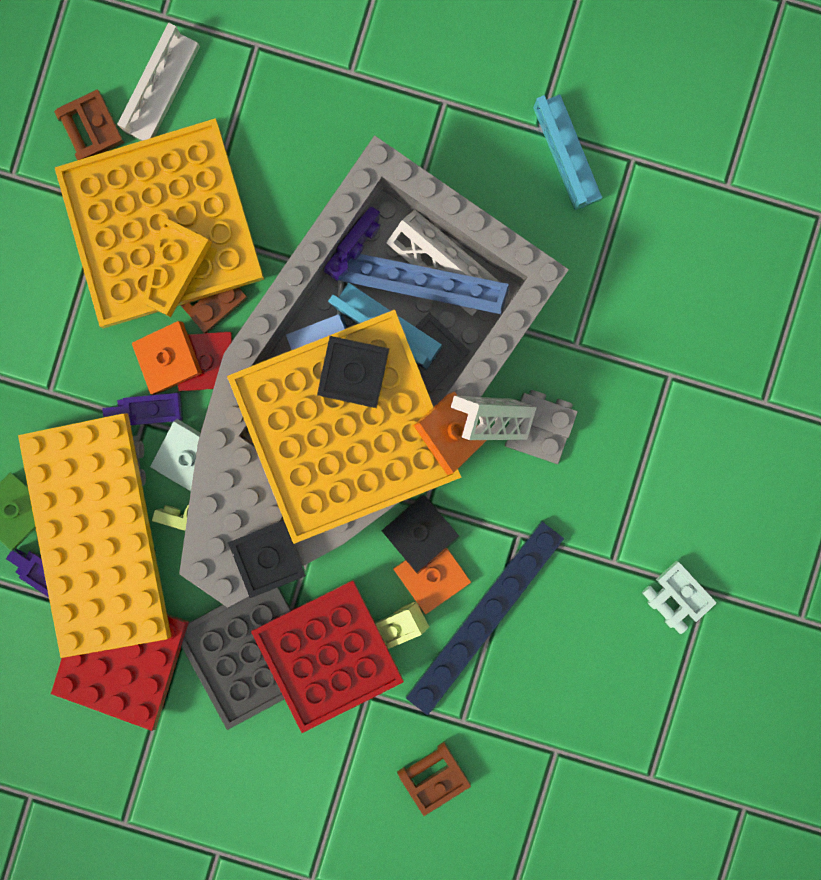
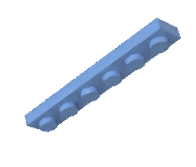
M360 254L356 260L351 258L348 262V273L339 280L502 314L509 292V284L363 254Z

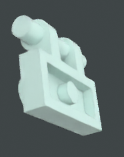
M675 561L656 579L663 587L659 592H656L651 586L646 587L642 591L652 609H657L665 617V623L670 628L674 627L679 634L684 633L688 629V626L682 619L689 615L697 622L716 604L715 600L678 561ZM670 596L680 605L675 611L665 602Z

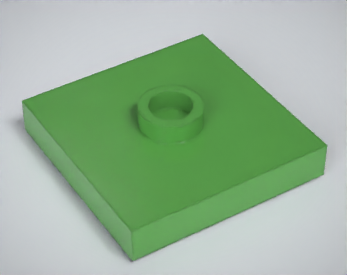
M9 473L0 482V542L13 552L36 527L28 487L12 473Z

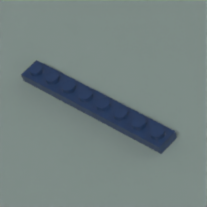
M540 521L406 695L408 701L426 715H429L564 540L562 536Z

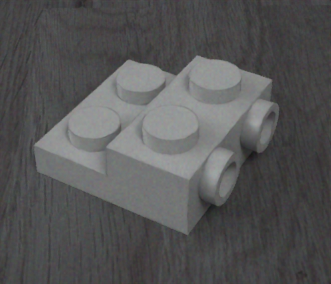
M530 390L529 394L523 393L520 401L537 407L528 439L506 440L505 447L558 464L578 411L572 409V403L557 399L556 404L546 401V394Z

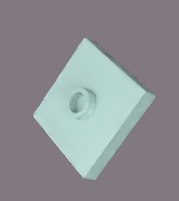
M176 419L150 467L191 491L197 445L201 433Z

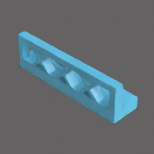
M559 94L547 100L545 95L538 97L533 109L574 210L600 201L602 199L601 193L561 95Z
M350 283L347 284L339 297L332 295L328 300L335 309L357 324L390 312L389 309ZM398 316L415 362L427 370L443 347L442 344Z

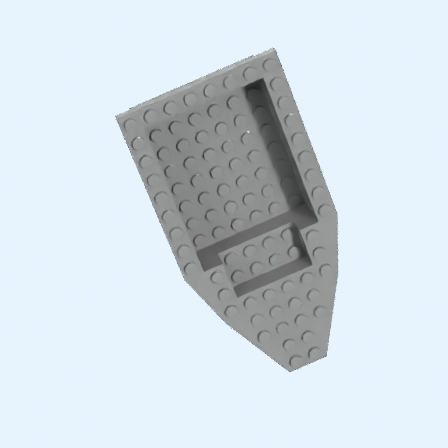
M375 135L223 354L197 445L179 574L227 608L249 596L228 542L284 520L227 376L291 351L286 334L337 315V309L328 300L332 295L338 297V281L325 273L324 267L337 252V247L369 207H374L380 211L378 223L381 226L372 239L367 238L362 244L364 249L361 254L410 264L391 248L387 241L400 222L415 209L498 281L509 284V292L502 314L477 310L471 316L458 305L350 283L390 311L395 310L399 317L413 326H416L430 312L470 351L432 392L427 389L433 407L454 391L458 396L481 397L569 270ZM401 233L397 240L405 247H412L410 238ZM421 253L422 261L427 266H434L432 257L427 253ZM344 282L343 290L347 286L348 282ZM342 314L347 328L357 325L356 322ZM396 504L295 543L303 566L343 545Z

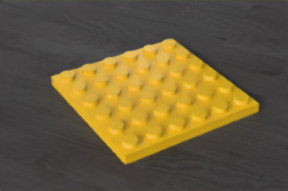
M216 118L55 167L101 328L104 329L159 312L143 303L149 271L153 268L156 255L154 247L156 240H159L161 226L159 224L161 216L212 242L177 306L265 280Z
M395 310L227 376L293 544L461 478L458 469L449 475L445 473L413 426L433 408V405ZM329 336L390 349L377 408L317 396Z

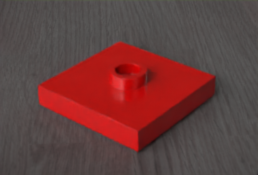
M232 332L188 334L202 374L178 384L180 392L214 389L223 354L233 341Z

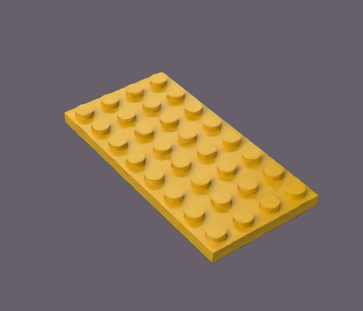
M124 413L18 435L60 657L64 658L171 638L129 414Z

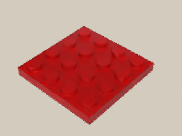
M354 579L251 631L301 733L404 682Z
M167 614L171 638L62 658L51 694L150 731L155 730L189 621Z

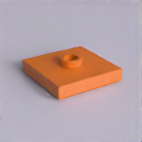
M177 321L132 343L150 395L161 393L202 374L182 321Z
M455 391L445 396L413 425L447 475L454 473L487 441L462 438L468 413L451 408L454 396H458Z
M448 549L419 574L414 571L406 560L393 568L425 615L471 583Z

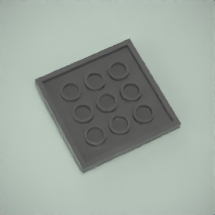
M279 587L252 598L248 596L228 608L222 604L188 623L182 648L227 730L284 700L251 633L253 629L291 611Z

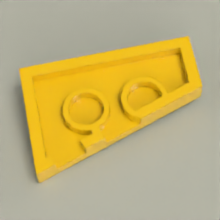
M161 216L159 224L161 226L159 240H156L154 251L156 255L153 268L149 271L143 303L171 318L212 242Z

